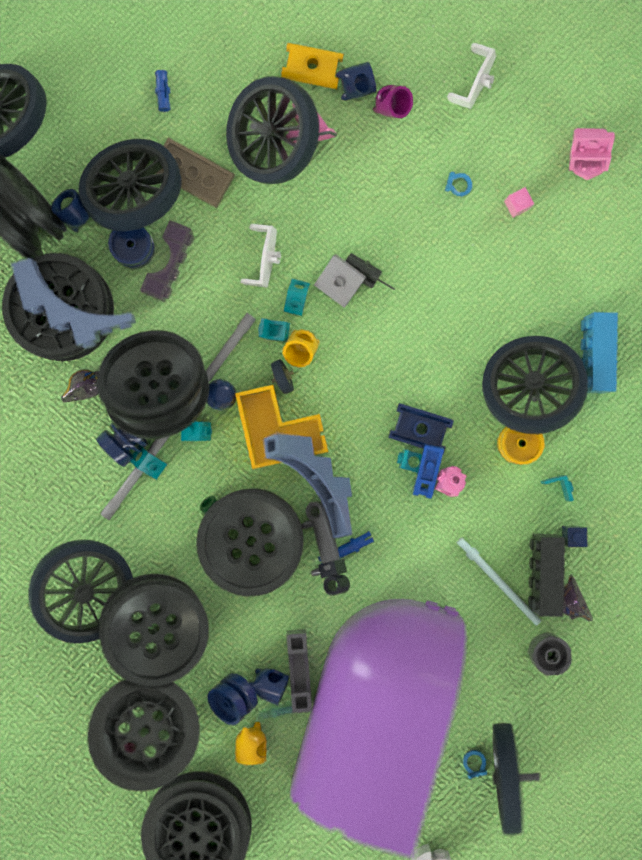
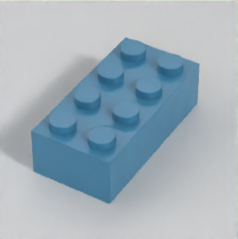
M593 312L585 316L584 320L581 321V331H583V339H581L580 344L581 350H583V358L581 360L585 366L588 378L587 393L616 392L618 313Z

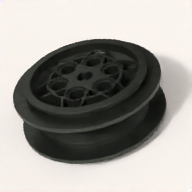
M122 680L103 694L91 714L88 726V747L92 761L104 778L120 788L130 791H149L160 788L179 776L191 762L199 742L200 725L198 714L187 693L173 682L160 686H142ZM140 707L143 709L144 715L137 718L133 715V710ZM155 711H160L163 714L161 721L153 719L152 714ZM127 723L130 726V731L128 733H121L118 729L119 725ZM143 728L149 731V734H146L145 737L139 735V731ZM162 730L169 733V739L166 741H162L158 737V733ZM129 742L134 743L136 746L135 752L127 753L124 749L125 744ZM147 746L155 748L156 753L153 757L145 755L144 750Z
M193 771L177 776L157 791L145 813L141 827V845L145 859L244 860L248 851L252 829L249 806L240 790L232 782L220 775L204 771ZM198 811L200 812L201 816L196 817L192 814V812ZM178 820H179V821H181L184 825H183V826H177V825L175 824V821H178ZM214 821L218 826L212 827L209 825V822ZM174 841H181L183 845L177 846ZM214 841L217 843V846L212 847L208 842ZM197 851L200 855L194 856L191 852Z

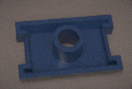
M399 403L396 412L400 414L395 430H390L388 438L420 448H424V444L444 448L445 451L446 446H442L446 429L452 428L454 420ZM420 423L426 426V432L422 435L416 430L417 425Z

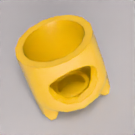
M294 330L283 347L285 360L295 367L309 365L316 354L319 340L308 330Z
M255 722L251 728L244 727L237 735L235 761L237 763L257 765L266 762L267 740L266 735L262 732L260 722Z

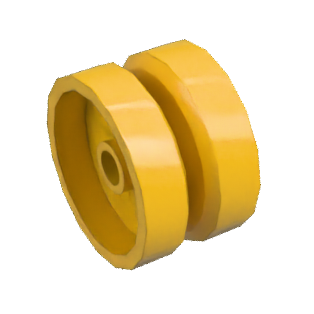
M504 427L499 433L497 440L501 456L510 463L520 465L536 461L541 456L545 446L542 434L520 433L508 427ZM520 440L523 441V443H521L522 447L519 446Z

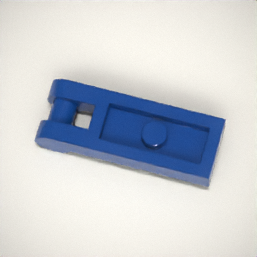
M424 444L412 495L418 496L420 494L424 495L425 498L432 499L444 448ZM421 484H428V487L423 488Z

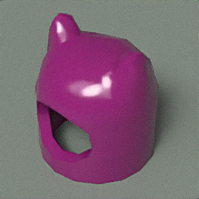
M386 85L377 92L373 111L385 117L402 119L410 113L413 107V95L406 86Z

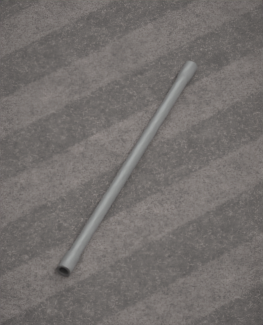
M245 314L234 333L207 368L206 374L209 382L242 336L247 333L256 319L250 314ZM169 437L156 439L148 449V452L156 456ZM136 467L113 499L108 502L100 513L104 518L108 520L112 518L124 498L143 474L142 471Z

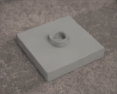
M335 254L314 286L345 308L366 276Z

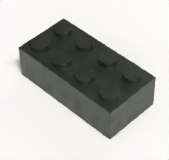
M533 534V538H530L532 557L529 559V567L532 569V577H529V588H532V595L528 599L529 607L539 616L563 617L565 537L556 534Z

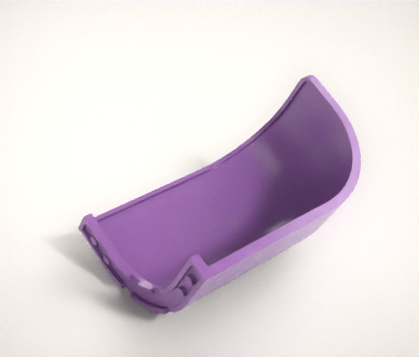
M389 599L371 604L355 613L340 627L334 636L326 655L312 705V712L309 715L292 775L290 796L293 803L299 804L298 809L324 828L330 831H334V828L345 832L344 837L350 840L412 858L458 695L465 655L466 628L459 612L451 606L445 605L442 608L437 605L438 603L426 600V603L411 599Z

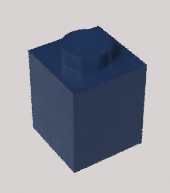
M562 526V537H565L566 547H587V527Z

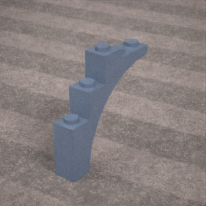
M28 258L11 263L24 310L32 312V314L44 312L45 309L50 327L55 330L58 329V331H65L70 329L69 326H71L76 344L84 347V349L96 346L95 343L100 342L99 334L101 336L113 333V329H128L132 327L131 324L136 323L135 316L132 313L105 316L89 314L72 308L58 298L49 288L39 271L36 261Z
M276 433L264 438L266 458L274 459L290 466L302 475L315 490L327 513L333 538L352 535L347 498L352 497L350 478L333 477L331 458L314 456L312 437Z

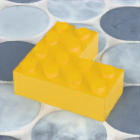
M274 385L235 393L252 469L282 463L274 459H268L265 456L263 439L276 433L312 437L314 455L328 452L325 435H320V432H323L320 414L282 422Z

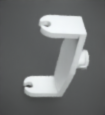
M477 43L471 45V51L486 57L476 76L468 98L454 93H448L447 96L450 102L469 109L474 105L483 86L490 89L492 86L490 83L493 84L494 76L489 75V72L496 58L495 49Z
M250 224L251 230L267 232L262 252L260 279H241V283L250 286L268 287L273 263L279 264L280 260L277 258H281V253L275 252L277 229L269 225Z

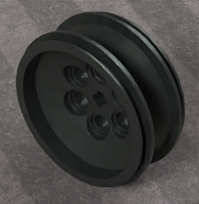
M0 154V237L27 259L39 258L43 254L37 235L39 227L54 238L61 240L64 237L63 233L67 231L66 226L52 212L51 205L37 188L10 161Z
M63 253L42 254L39 258L33 257L47 285L54 284L53 292L64 303L72 308L78 306L79 311L89 314L114 315V301L110 288L103 277L86 262ZM14 273L8 280L2 298L3 319L12 338L26 351L49 360L72 361L93 352L107 337V335L101 336L99 334L100 342L95 343L96 346L84 349V347L78 346L71 326H69L70 329L65 331L55 330L50 327L45 309L44 312L32 314V312L24 310ZM73 288V294L67 297V289ZM42 316H45L47 319L44 325L39 324Z
M151 330L139 332L121 340L106 354L97 376V391L110 419L119 429L139 438L159 439L183 431L199 417L209 396V380L201 355L193 344L175 333Z
M261 489L238 490L219 499L204 515L197 534L199 561L208 577L225 591L240 596L264 595L281 587L297 569L303 550V530L293 508L278 495ZM245 517L253 519L251 527L244 525L243 519ZM267 523L271 525V532H262V524ZM230 529L238 531L237 539L230 538L228 534ZM250 536L255 537L257 540L254 542V545L247 543ZM268 542L273 543L275 550L267 552L264 545ZM232 549H240L242 556L235 558L232 555ZM257 555L260 558V563L252 564L250 556Z
M145 574L134 577L120 585L106 601L99 621L100 644L107 663L123 679L142 686L165 685L185 676L201 659L209 637L208 618L197 595L184 582L165 574ZM157 603L160 605L157 611L150 610L153 604ZM136 612L142 614V617L138 620L132 619V615ZM168 615H176L173 621H166ZM153 623L158 625L153 630L148 629V627H152ZM131 633H140V636L138 638H130ZM171 633L174 635L171 640H164L166 634ZM150 642L156 644L153 649H147L146 645Z

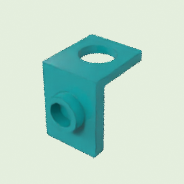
M291 279L284 312L302 316L310 283ZM294 285H301V286H303L304 288H303V289H299V288H296Z
M139 445L142 450L140 459L136 461L139 453L135 451L133 453L134 459L130 462L137 469L157 480L167 464Z
M403 449V452H399L397 458L398 468L418 473L419 465L413 468L408 464V460L410 457L416 456L419 459L420 465L422 454Z
M560 475L540 481L541 484L560 481L565 501H574L572 496L574 491L571 481H568L567 475Z

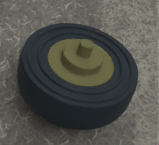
M281 359L272 362L271 368L274 377L271 379L272 383L276 382L284 394L292 392L294 390L291 377L294 374L293 371L289 372Z

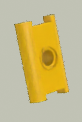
M287 43L286 52H289L287 67H282V78L337 89L339 78H336L335 74L338 62H343V53ZM316 64L317 67L315 69L308 68V65Z

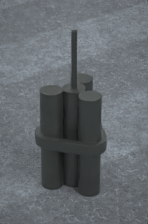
M352 253L347 257L346 262L366 276L363 281L364 285L372 289L378 280L395 290L392 286L378 279L382 271L371 265L370 261H364Z

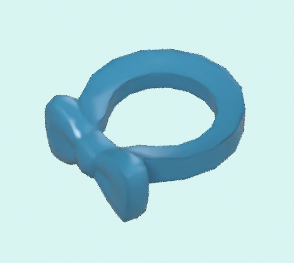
M454 171L450 172L445 191H451L454 195L460 197L467 195L472 189L471 178L465 173L455 174ZM457 178L465 179L467 182L466 191L458 192L452 185V181Z
M477 750L468 751L463 757V765L468 772V778L472 779L487 775L484 755ZM471 755H478L481 758L482 764L479 771L474 772L468 767L467 760Z

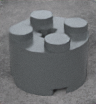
M543 632L531 641L528 655L532 664L541 673L549 676L561 675L571 665V648L556 634Z

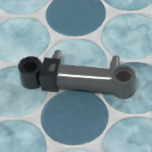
M311 502L306 507V515L309 520L301 523L302 529L313 527L322 563L318 565L319 568L311 571V575H321V578H326L323 588L328 595L344 594L350 588L349 579L343 575V573H347L345 560L340 559L336 539L333 538L330 522L322 502Z

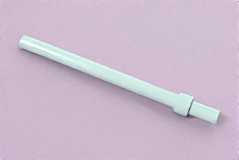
M460 538L457 544L466 552V556L471 561L474 560L535 625H538L541 619L479 556V552L474 547L472 548L463 538Z

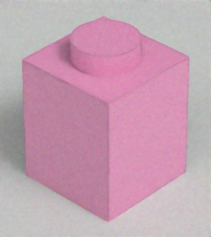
M526 187L509 195L504 201L512 218L528 211L534 205Z

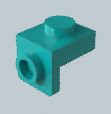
M261 318L258 336L266 340L287 342L290 323Z
M193 422L189 427L181 431V441H211V422Z

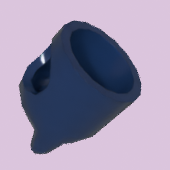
M369 61L340 70L335 74L337 78L341 79L344 90L341 100L347 101L376 93L375 78Z
M67 189L61 192L52 203V212L74 232H78L79 227L86 224L90 218L84 209L79 193L74 189ZM66 198H73L72 202L62 210V201Z
M223 379L210 382L207 404L219 411L230 409L236 402V389L231 383Z
M273 668L255 669L257 676L254 682L249 683L254 688L256 695L260 699L278 706L290 676Z

